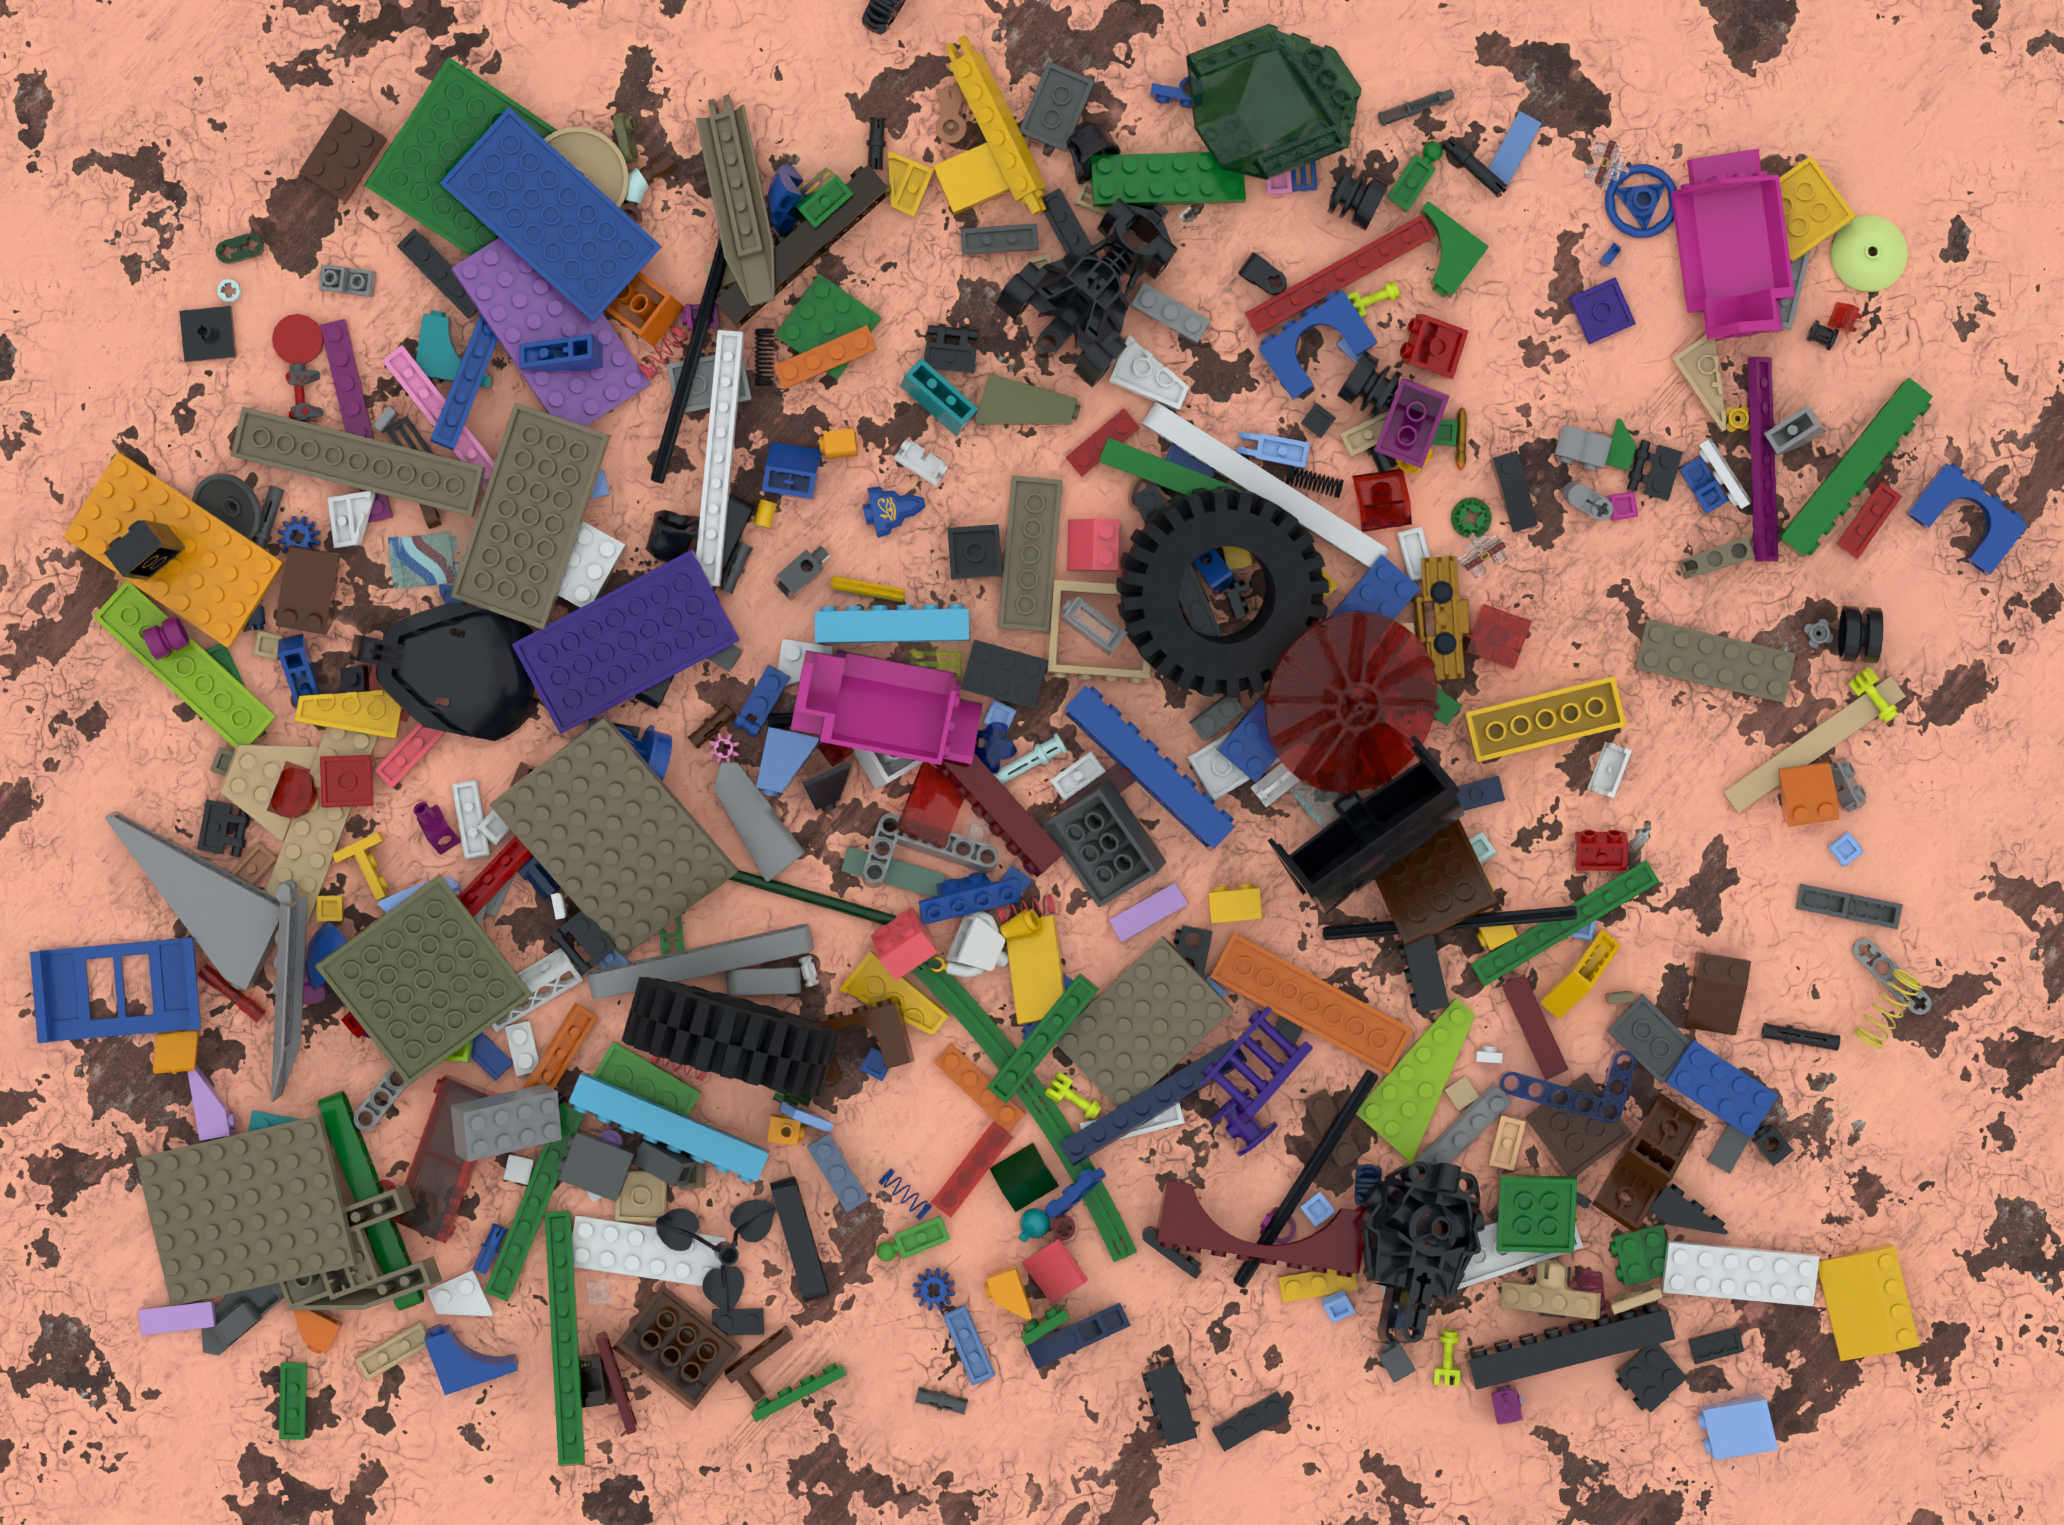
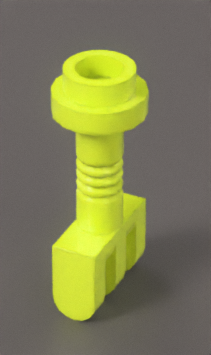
M1386 282V288L1374 294L1372 293V295L1360 298L1358 291L1347 295L1349 300L1353 299V306L1357 309L1359 315L1364 317L1367 315L1365 307L1389 297L1393 302L1397 300L1396 297L1401 296L1396 282Z
M1867 666L1856 675V678L1849 681V685L1858 696L1866 692L1881 711L1878 715L1880 720H1884L1887 723L1898 715L1897 707L1895 704L1889 706L1882 699L1883 697L1874 687V684L1880 679Z
M1057 1072L1055 1075L1057 1081L1052 1080L1050 1083L1051 1088L1046 1089L1045 1095L1056 1103H1059L1063 1097L1086 1112L1084 1114L1085 1118L1088 1119L1090 1117L1094 1120L1102 1108L1098 1105L1099 1102L1094 1100L1090 1103L1069 1089L1073 1080Z
M1444 1329L1439 1336V1341L1444 1342L1443 1367L1434 1366L1433 1385H1439L1441 1375L1444 1376V1386H1449L1450 1376H1454L1453 1384L1459 1387L1461 1370L1460 1368L1453 1367L1454 1343L1460 1342V1336L1457 1330Z

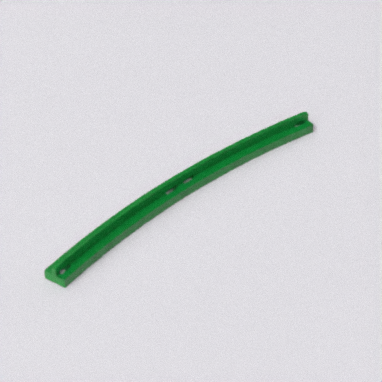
M934 956L926 960L929 962L927 965L924 962L919 965L923 968L922 970L918 966L911 970L949 1009L986 1052L996 1067L1001 1070L1017 1050L965 988L951 974H947L945 970L939 973L931 970V968L940 969L942 967L938 960H933ZM1032 1072L1028 1079L1034 1087L1031 1088L1025 1080L1022 1085L1027 1092L1020 1086L1016 1093L1040 1126L1074 1184L1079 1181L1077 1178L1079 1174L1086 1169L1095 1170V1167L1089 1157L1075 1166L1071 1165L1059 1143L1075 1133L1055 1102L1045 1095L1046 1089ZM1039 1096L1042 1097L1046 1105L1049 1107L1048 1109L1044 1107V1105L1038 1098ZM1033 1100H1034V1102L1036 1103V1105L1038 1106V1108L1040 1109V1111L1042 1112L1041 1114H1040V1112L1038 1111V1109L1035 1107V1105L1033 1104V1102H1032ZM1101 1181L1083 1198V1201L1105 1242L1113 1262L1137 1253V1250L1109 1192ZM1120 1237L1123 1238L1124 1243H1125V1245H1126V1247H1127L1128 1250L1125 1251V1249H1124V1247H1123V1245H1122V1243H1121V1241H1120V1239H1119ZM1113 1240H1115V1243H1116V1245H1117V1247H1118V1249H1119V1251H1120L1119 1254H1118V1252H1117V1250H1116V1247H1115V1245H1114V1243H1113Z

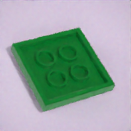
M819 273L775 336L801 354L866 325L870 333H872L882 318ZM850 362L831 369L826 373L838 380Z
M1499 1175L1496 1250L1501 1252L1574 1253L1577 1177Z

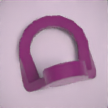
M1278 1207L1273 1208L1271 1213H1268L1260 1225L1261 1235L1278 1210ZM1292 1217L1288 1220L1291 1225L1290 1234L1285 1238H1277L1275 1240L1276 1243H1286L1295 1236L1296 1223Z

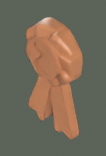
M954 82L952 98H950L948 86H945L943 89H936L943 111L941 117L936 121V135L946 144L958 143L966 134V122L959 115L964 94L960 86Z

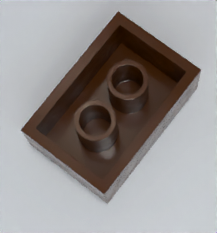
M340 108L299 173L347 203L388 139Z

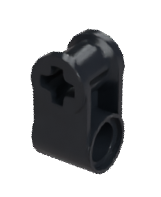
M1251 252L1238 271V274L1273 296L1285 291L1287 287L1285 275L1254 252ZM1277 277L1280 278L1282 286L1280 288L1277 286L1273 289L1270 288L1271 282L1269 280H1275Z

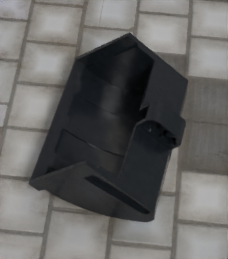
M1415 735L1410 739L1414 744L1412 750L1419 761L1418 763L1363 800L1354 789H1351L1332 804L1340 817L1290 855L1280 843L1277 845L1272 838L1267 840L1302 895L1308 893L1316 906L1325 915L1346 901L1351 894L1358 892L1389 870L1394 863L1400 862L1433 838V835L1443 831L1464 816L1463 808L1456 796L1460 792L1457 785Z

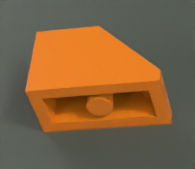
M293 1310L302 1340L308 1344L307 1348L317 1354H321V1352L327 1353L343 1323L319 1310Z

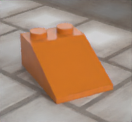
M639 272L605 310L655 347L685 306Z

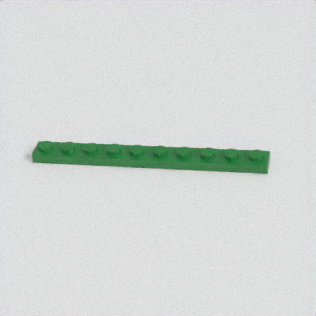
M571 1211L546 1212L544 1214L559 1467L586 1465Z

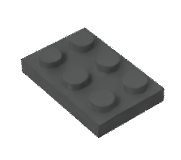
M1048 61L1019 129L1021 134L1066 153L1068 148L1066 141L1076 129L1095 81Z
M1643 994L1606 1029L1660 1084L1667 1079L1690 1043V1040Z

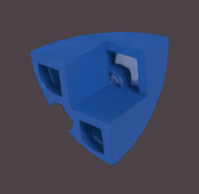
M782 165L777 170L770 183L767 197L771 222L781 236L783 234L787 236L794 229L793 225L801 219L793 206L803 196L798 190V186L804 180L795 167L790 165Z
M330 921L325 922L315 932L308 945L305 968L308 981L314 991L327 983L315 968V964L347 941Z

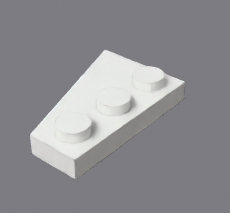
M1129 335L1125 343L1127 348L1119 356L1109 383L1179 412L1189 386L1167 367L1158 362L1148 350L1142 348Z

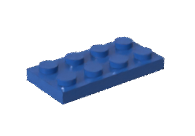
M1694 1040L1690 1041L1665 1080L1666 1084L1750 1138H1752L1779 1096Z

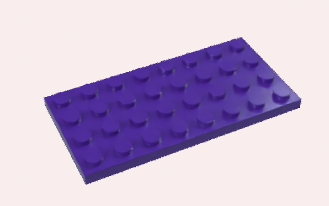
M693 549L550 623L547 625L546 630L539 629L514 642L512 646L559 733L562 734L733 645L741 639Z

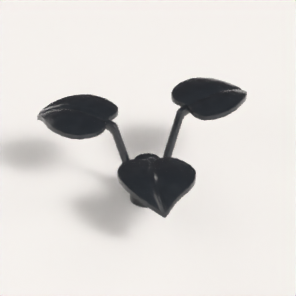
M749 1200L737 1205L730 1215V1223L737 1228L733 1233L731 1243L722 1241L717 1245H713L699 1235H696L695 1233L699 1228L698 1218L692 1211L685 1208L674 1209L658 1217L655 1226L662 1242L675 1251L689 1249L692 1239L698 1240L714 1251L716 1258L722 1263L721 1269L715 1268L707 1272L702 1282V1289L709 1301L718 1306L723 1312L729 1313L738 1302L744 1287L743 1273L738 1267L730 1266L735 1264L739 1258V1252L736 1249L738 1246V1234L740 1233L742 1239L747 1242L762 1240L770 1231L776 1207L762 1200Z

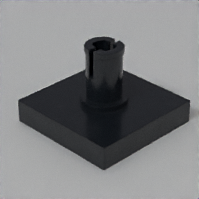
M231 306L179 311L184 362L237 357Z

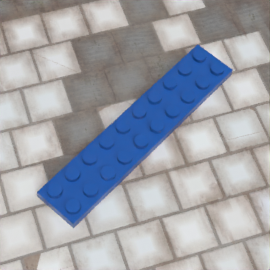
M1381 554L1317 629L1321 635L1316 644L1309 641L1303 652L1308 656L1300 666L1292 663L1285 670L1289 676L1278 683L1274 680L1216 750L1256 783L1421 587Z

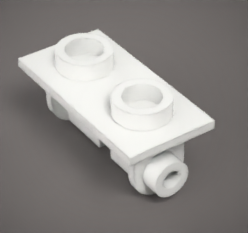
M905 439L893 459L937 486L948 469L945 461L940 460L931 453L928 457H925L923 455L926 451L925 449L915 444L912 440L909 442Z
M1289 756L1250 788L1264 806L1268 807L1306 775Z

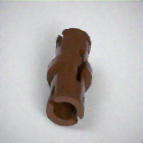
M725 703L710 718L706 717L703 720L704 723L689 735L688 739L699 749L714 734L718 735L720 729L735 717L736 714Z

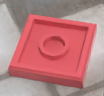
M1059 1238L1021 1262L1051 1304L1088 1281L1086 1275Z

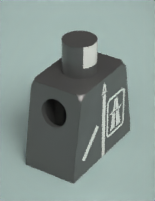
M819 546L811 554L805 550L776 575L774 584L792 601L822 573L823 567L821 565L830 558V555L822 546ZM807 566L810 569V571L805 572L801 569V567Z

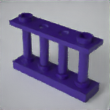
M1269 1006L1262 1012L1257 1009L1248 1019L1251 1024L1216 1064L1212 1061L1202 1071L1205 1076L1199 1082L1203 1086L1213 1079L1241 1105L1239 1108L1243 1110L1237 1116V1119L1243 1124L1247 1123L1257 1114L1313 1049L1307 1041L1299 1047L1296 1044L1292 1045L1264 1018L1272 1010ZM1257 1026L1286 1052L1285 1056L1288 1059L1284 1063H1278L1249 1036ZM1242 1044L1271 1070L1270 1073L1273 1076L1269 1081L1266 1079L1262 1080L1234 1054ZM1227 1061L1256 1087L1257 1095L1253 1099L1251 1097L1247 1098L1219 1071Z

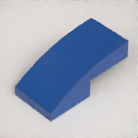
M1701 455L1678 467L1705 514L1728 502L1718 481L1713 477Z

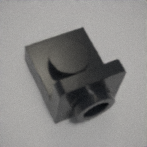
M1244 580L1229 585L1231 590L1225 592L1235 621L1245 618V612L1249 611L1244 596L1239 597L1238 594L1252 588L1251 583L1245 585Z

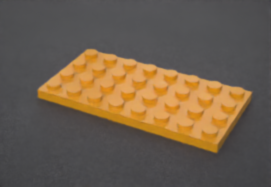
M121 452L115 454L63 536L227 648L233 646L285 562ZM138 520L167 524L185 546L181 553L149 580L123 577L104 554L110 548L108 545L117 537L125 536L129 532L128 528L130 525Z

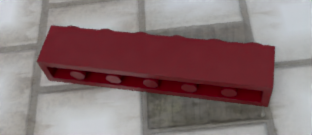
M975 754L972 764L947 759L942 760V765L935 764L939 775L954 785L956 794L960 798L966 799L972 805L971 809L974 814L979 818H983L989 824V830L996 837H1001L1006 843L1007 850L1013 856L1017 855L1020 858L1024 869L1029 874H1034L1038 878L1064 854L1059 846Z

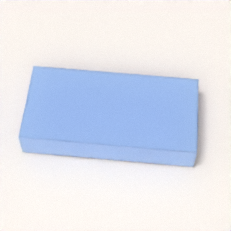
M783 1101L780 1107L781 1112L792 1119L820 1130L831 1132L834 1126L832 1122L822 1116Z

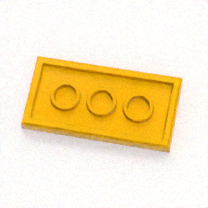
M1053 915L1040 917V928L1036 929L1035 933L1006 939L1017 1024L1019 1025L1040 1022L1065 992L1056 920Z

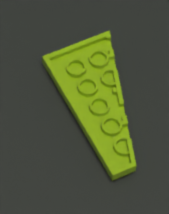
M1457 998L1449 1004V1007L1440 1014L1392 1068L1390 1074H1387L1368 1095L1356 1113L1410 1162H1413L1475 1017V1014Z

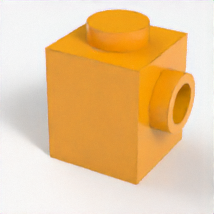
M782 1113V1116L772 1114L767 1142L798 1146L799 1140L804 1141L806 1126Z

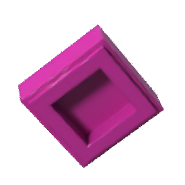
M1634 491L1608 495V499L1613 505L1612 521L1638 517Z

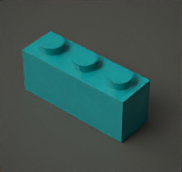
M922 358L905 374L900 384L903 390L956 437L974 419L978 408Z

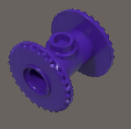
M1247 1088L1242 1093L1247 1097L1251 1091ZM1231 1098L1210 1118V1122L1213 1124L1222 1117L1227 1120L1226 1130L1228 1134L1234 1139L1239 1137L1245 1142L1236 1152L1238 1156H1242L1265 1140L1278 1125L1274 1121L1263 1128L1255 1117L1243 1124L1237 1119V1116L1243 1111L1239 1108L1241 1105Z

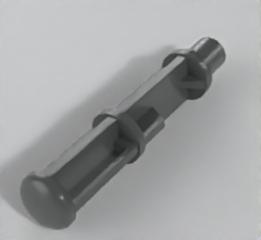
M1452 89L1444 92L1436 91V93L1406 102L1403 105L1383 112L1380 111L1378 113V121L1382 126H1386L1395 121L1412 117V115L1421 113V110L1434 105L1443 106L1446 101L1455 99Z

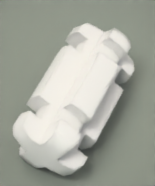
M811 955L799 959V963L801 962L802 964L800 968L803 979L807 982L805 983L806 987L815 986L819 983V980H816L817 973L814 963L811 962V959H813Z

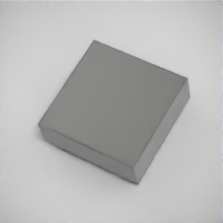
M388 406L373 426L382 433L386 432L399 413Z

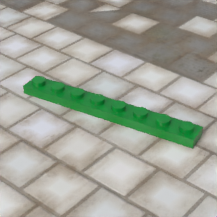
M1644 860L1568 905L1576 906L1577 919L1540 922L1470 965L1482 985L1486 986L1660 881L1648 861Z
M561 1103L559 1107L562 1140L544 1144L484 1291L507 1302L511 1297L561 1173L557 1172L562 1157L567 1158L570 1149H567L566 1145L571 1134L575 1135L579 1130L585 1115L564 1103Z

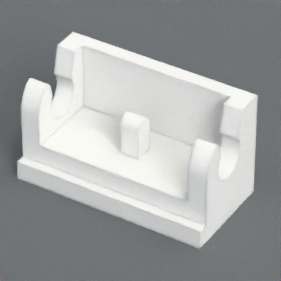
M1604 742L1587 789L1606 797L1614 798L1632 750L1610 742Z

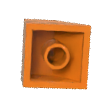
M1829 762L1778 769L1782 814L1788 827L1839 820L1837 792Z

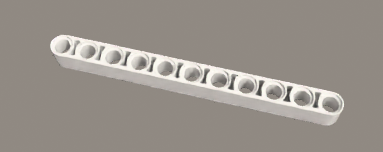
M1155 402L1143 420L1142 424L1170 443H1175L1178 448L1192 457L1195 456V459L1208 467L1216 469L1217 473L1244 490L1256 493L1279 505L1295 516L1302 527L1365 567L1370 568L1381 554L1386 557L1390 550L1163 405Z

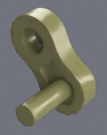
M626 112L615 114L613 116V124L619 150L626 164L636 162L638 160V149L633 134L636 128L635 121Z

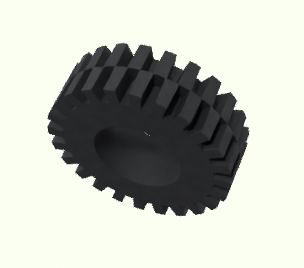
M1218 486V489L1207 490L1205 488L1192 490V495L1184 498L1177 495L1169 499V506L1165 507L1162 511L1155 509L1146 517L1149 522L1142 530L1136 528L1130 537L1134 543L1129 553L1123 552L1120 564L1124 569L1122 578L1117 577L1116 590L1120 593L1121 603L1117 604L1119 615L1125 622L1126 629L1124 630L1128 632L1126 635L1129 640L1135 645L1141 657L1164 678L1171 680L1182 689L1187 691L1188 689L1196 690L1204 696L1213 697L1214 693H1222L1228 698L1240 697L1241 691L1249 690L1253 693H1258L1265 690L1264 683L1272 679L1278 683L1289 676L1285 670L1292 663L1300 666L1308 657L1303 651L1309 641L1314 644L1317 643L1321 635L1316 629L1319 618L1326 619L1328 607L1323 603V593H1329V582L1323 577L1321 569L1325 567V562L1322 555L1314 548L1313 543L1315 540L1312 535L1302 528L1298 523L1299 520L1291 513L1251 491H1239L1231 487ZM1227 546L1245 549L1256 558L1265 579V595L1258 614L1243 629L1221 637L1207 636L1192 630L1183 618L1179 606V586L1186 569L1198 556L1211 549Z
M639 977L621 1041L627 1045L634 1046L633 1048L649 1052L650 1055L670 1059L669 1061L680 1065H689L703 1072H713L721 1077L735 1078L756 1086L760 1084L770 1089L785 1090L799 1095L821 1096L839 1032L827 1025L819 1024L817 1021L802 1018L790 1012L779 1011L771 1006L759 1005L743 998L738 999L724 993H715L696 986L690 987L679 982Z

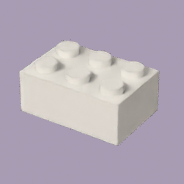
M582 522L558 595L580 608L598 599L628 546L593 526Z

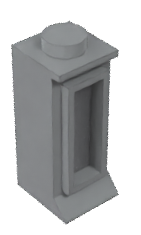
M1079 596L1075 601L1069 599L1061 609L1064 613L1061 620L1108 656L1114 652L1128 633Z

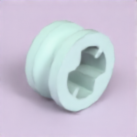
M225 279L219 283L217 293L223 301L235 302L241 295V287L234 280ZM227 284H231L232 288L236 289V294H232L233 297L227 298V294L222 293L223 287L227 288Z

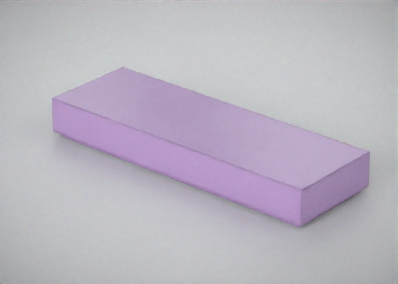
M1176 882L1109 919L1119 939L1123 942L1188 904Z
M214 1300L138 1310L141 1335L209 1328L217 1325Z

